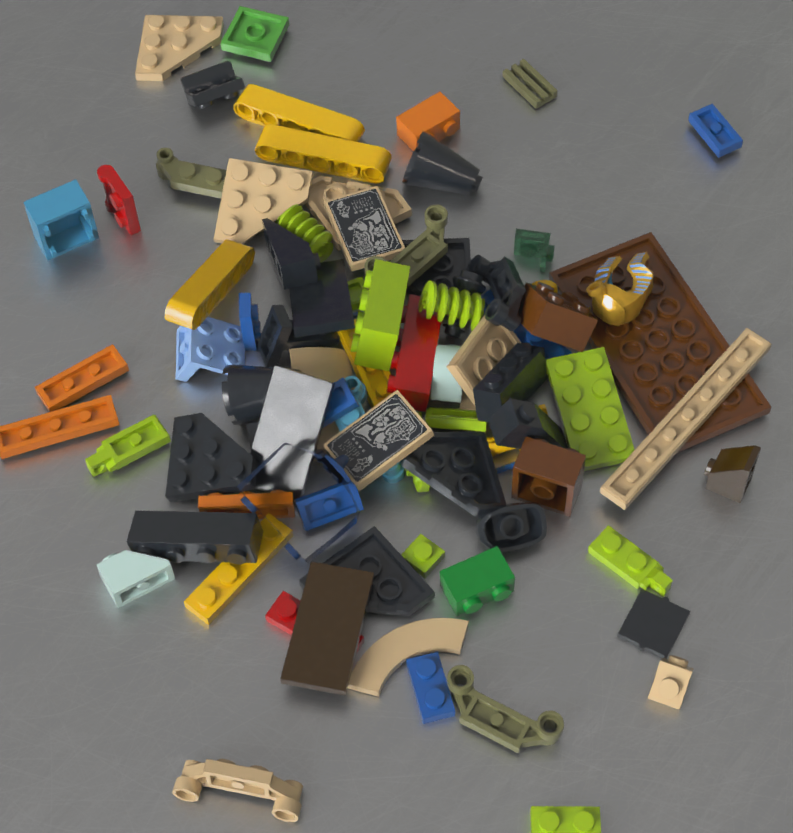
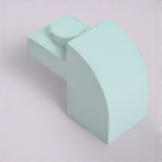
M437 344L433 367L431 400L461 403L463 389L446 367L461 346Z

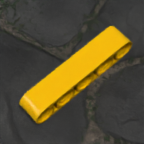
M248 84L233 107L235 113L242 119L264 127L273 124L359 142L365 132L363 124L353 117L254 84Z
M273 124L266 125L263 128L255 147L256 155L265 161L373 184H379L384 181L392 159L391 153L379 146Z
M224 240L171 297L165 310L166 321L196 330L249 271L254 261L255 249L232 240Z

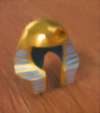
M647 252L635 254L627 265V271L633 277V286L629 291H624L612 283V273L622 260L620 256L609 257L598 268L594 282L587 287L586 291L592 297L593 312L602 321L610 325L620 326L634 320L639 315L654 286L653 272L645 266V262L649 258Z

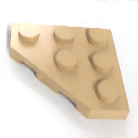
M145 15L135 71L136 80L164 81L179 66L186 67L201 57L200 53L209 47L215 48L221 44L224 28L223 17Z
M229 158L213 239L214 242L223 243L224 240L228 239L246 245L253 237L264 230L262 219L268 218L276 222L278 217L289 207L295 204L302 206L307 203L313 172Z
M321 175L312 179L309 199L305 205L318 224H322L325 231L331 232L333 235L331 242L340 251L342 248L324 208V201L370 188V185L348 181L347 184L332 181V177ZM386 188V191L380 190L394 224L412 216L411 207L398 190Z

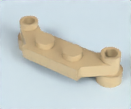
M206 759L204 763L196 760H186L181 777L176 779L172 791L175 797L188 802L198 801L202 787L205 786L271 799L275 801L272 809L274 817L286 822H295L299 818L302 807L299 801L303 785L295 780L283 781L274 776L273 772L268 771L262 766L252 765L245 767L236 765L227 759H218L217 761Z

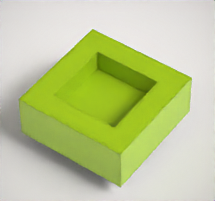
M420 533L401 555L419 575L426 579L445 558V551Z

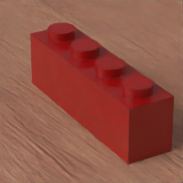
M410 294L408 305L403 306L401 323H404V327L399 329L396 346H400L399 352L394 351L390 369H395L396 373L395 375H389L386 392L393 393L398 390L414 410L426 412L441 322L437 321L436 312H434L431 319H426L425 309L419 313L418 306L421 296Z

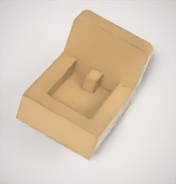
M669 655L668 659L662 658L659 662L648 699L680 710L694 668L687 666L689 661L674 655Z

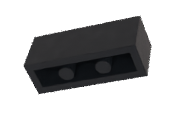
M517 343L473 388L477 420L489 422L488 419L510 398L527 401L548 378L544 347L534 346L530 343Z

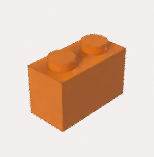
M439 91L396 117L397 136L412 151H415L416 147H418L419 143L417 142L423 131L428 132L441 141L447 136L454 135L460 129V110Z

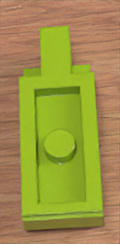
M153 414L101 441L102 445L96 449L97 453L85 459L87 468L93 477L107 470L109 472L118 470L171 442L170 435L157 416Z
M609 525L589 545L588 552L636 589L641 587L646 590L650 587L662 597L671 589L673 580L663 572L664 567Z

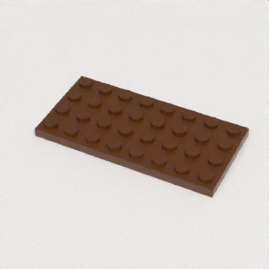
M652 232L549 272V280L556 283L558 294L562 295L563 291L576 295L580 298L578 302L591 308L589 312L598 319L588 342L593 349L604 347L614 382L648 435L730 347ZM647 252L649 258L645 262V266L653 272L654 286L639 315L634 320L620 326L610 325L602 321L593 312L592 297L586 291L587 287L594 282L598 268L609 257L620 256L622 260L612 273V283L624 291H629L633 286V277L627 271V265L635 254ZM749 373L678 452L770 413L771 405Z

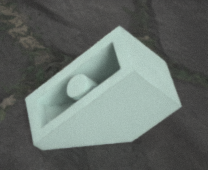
M128 550L108 555L102 562L96 564L101 579L117 608L175 579L169 560Z

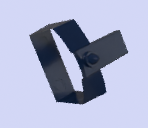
M284 442L237 486L241 491L284 445H294ZM300 448L315 456L314 458L323 464L322 467L329 474L333 475L332 478L337 483H342L350 494L356 508V516L345 527L304 559L309 563L357 523L360 511L348 485L351 480L344 470L349 461L348 456L341 455L334 459L325 454L323 450L316 454L310 450ZM246 495L241 499L242 503L253 514L257 510L260 512ZM289 542L284 546L296 560L302 557Z

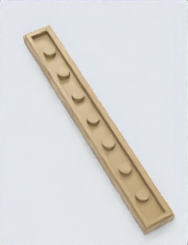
M746 328L601 486L600 493L626 510L767 354L772 343Z

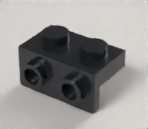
M230 61L219 63L180 79L188 104L195 107L198 106L199 109L213 105V100L223 97L224 100L239 95L238 91L245 88L243 79L235 76Z

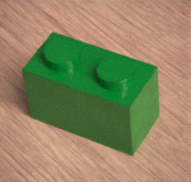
M498 546L440 571V587L456 617L464 613H475L484 604L493 600L497 602L502 601L514 592L515 576Z

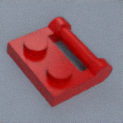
M111 165L100 166L97 169L99 181L103 183L107 211L114 213L118 225L121 228L125 227L131 236L140 232L141 228L133 195Z

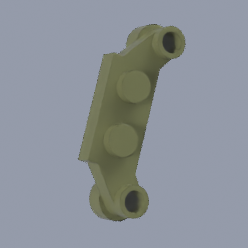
M161 148L157 151L158 161L156 169L158 176L163 180H170L171 189L221 199L227 170L180 161L173 155V151L170 148Z
M431 205L425 210L427 229L389 261L410 266L408 287L448 252V245L444 243L448 212L441 205ZM373 256L367 259L364 265L365 275L367 270H373L375 259L386 260L380 256Z
M457 665L449 670L447 685L461 713L459 723L518 754L525 747L542 744L554 745L561 737L564 729V720L559 713L545 711L540 714L537 721H534L476 691L473 687L474 674L469 667Z

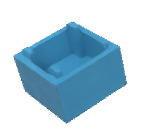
M76 179L23 202L33 235L47 261L99 238L90 202Z

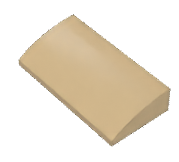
M325 347L289 349L292 369H299L302 373L330 382H336L341 378L345 379L348 376H353L351 363L345 350ZM335 421L322 429L316 454L323 450L325 454L330 456L323 447V444L340 432Z

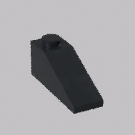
M268 218L262 219L265 242L284 290L318 282L317 270H321L318 253H312L307 241Z
M510 398L488 419L495 443L498 446L521 449L527 436L533 439H544L552 445L568 448L561 427L533 402Z

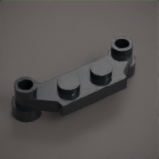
M476 255L469 262L466 271L484 277L483 281L489 284L495 298L485 311V319L496 326L501 325L509 331L516 330L521 323V316L518 315V311L526 289L514 262L505 256L500 261L490 262L481 255Z

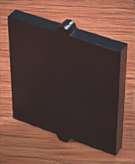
M641 589L617 637L638 646L640 651L647 650L661 658L667 659L690 615V611L670 602L668 597L661 598Z

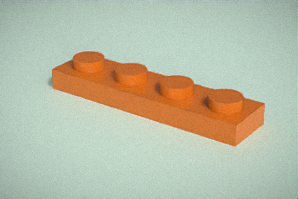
M111 395L0 426V458L5 459L120 425Z

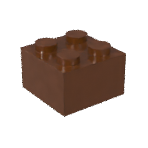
M526 282L524 285L526 292L521 300L518 315L521 316V324L534 336L583 352L598 321L589 312L591 308L578 302L580 298L572 293L563 291L561 295L555 293L554 288L542 282H538L537 286Z
M526 436L513 466L511 498L525 503H535L543 509L571 517L582 488L586 455L572 448L552 445L544 439H533Z

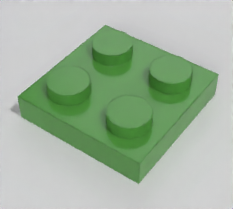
M240 6L221 41V49L271 62L289 27V17Z

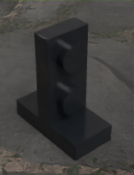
M272 305L257 347L266 367H274L278 365L283 351L304 347H335L338 345L340 337L337 331L295 337L293 320L289 319L284 306Z

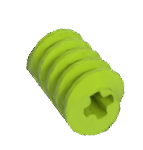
M295 204L289 207L278 217L275 223L307 241L312 253H318L320 262H324L331 255L334 248L333 243H331L333 235L330 231H325L324 226L318 224L315 218H310V214L307 211H303L301 205Z
M431 280L423 288L418 311L421 313L425 309L426 319H431L434 312H436L438 322H442L445 315H447L449 325H453L458 318L460 328H464L469 321L471 322L470 329L473 331L483 317L485 299L481 298L479 293H473L470 296L468 290H462L459 293L457 287L448 289L446 284L436 286V283Z

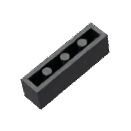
M135 511L127 544L133 552L167 559L175 563L183 561H198L206 564L231 562L240 565L244 563H257L264 531L256 513Z

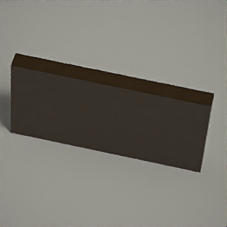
M311 561L280 677L281 684L346 696L374 581L373 572Z

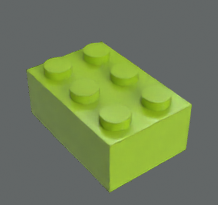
M375 259L373 270L366 271L363 287L368 289H362L359 310L362 311H358L356 334L353 335L350 350L351 352H356L354 365L385 371L390 370L399 335L410 266Z

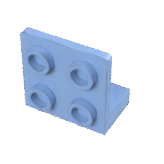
M207 317L196 330L183 326L177 329V380L187 382L200 368L222 374L226 365H245V349L241 326Z

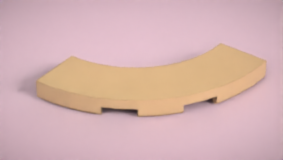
M430 618L408 623L392 630L377 640L359 659L351 672L348 689L379 697L386 681L401 667V664L406 659L434 652L460 655L469 621L453 618Z

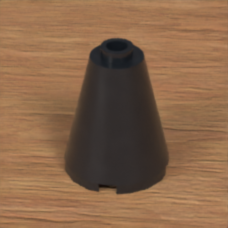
M423 131L417 142L419 145L412 153L402 183L409 186L468 196L471 191L477 193L483 178L478 175L480 169L434 136Z
M235 364L225 366L222 374L228 373L227 381L222 382L223 402L227 415H234L236 419L232 421L234 425L245 424L260 418L274 367ZM292 369V370H295V371H298V372H302V371L299 370V369Z

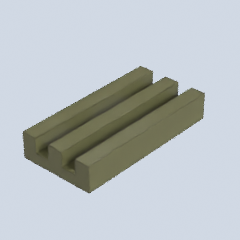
M525 59L520 60L519 65L513 64L511 70H503V78L535 109L557 97L558 90ZM516 75L519 76L526 83V86L516 77ZM531 91H534L539 97H541V99H539V98H538L533 92H531Z

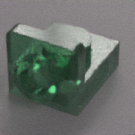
M516 228L514 255H521L526 258H541L540 271L545 272L547 262H553L555 245H550L551 233Z

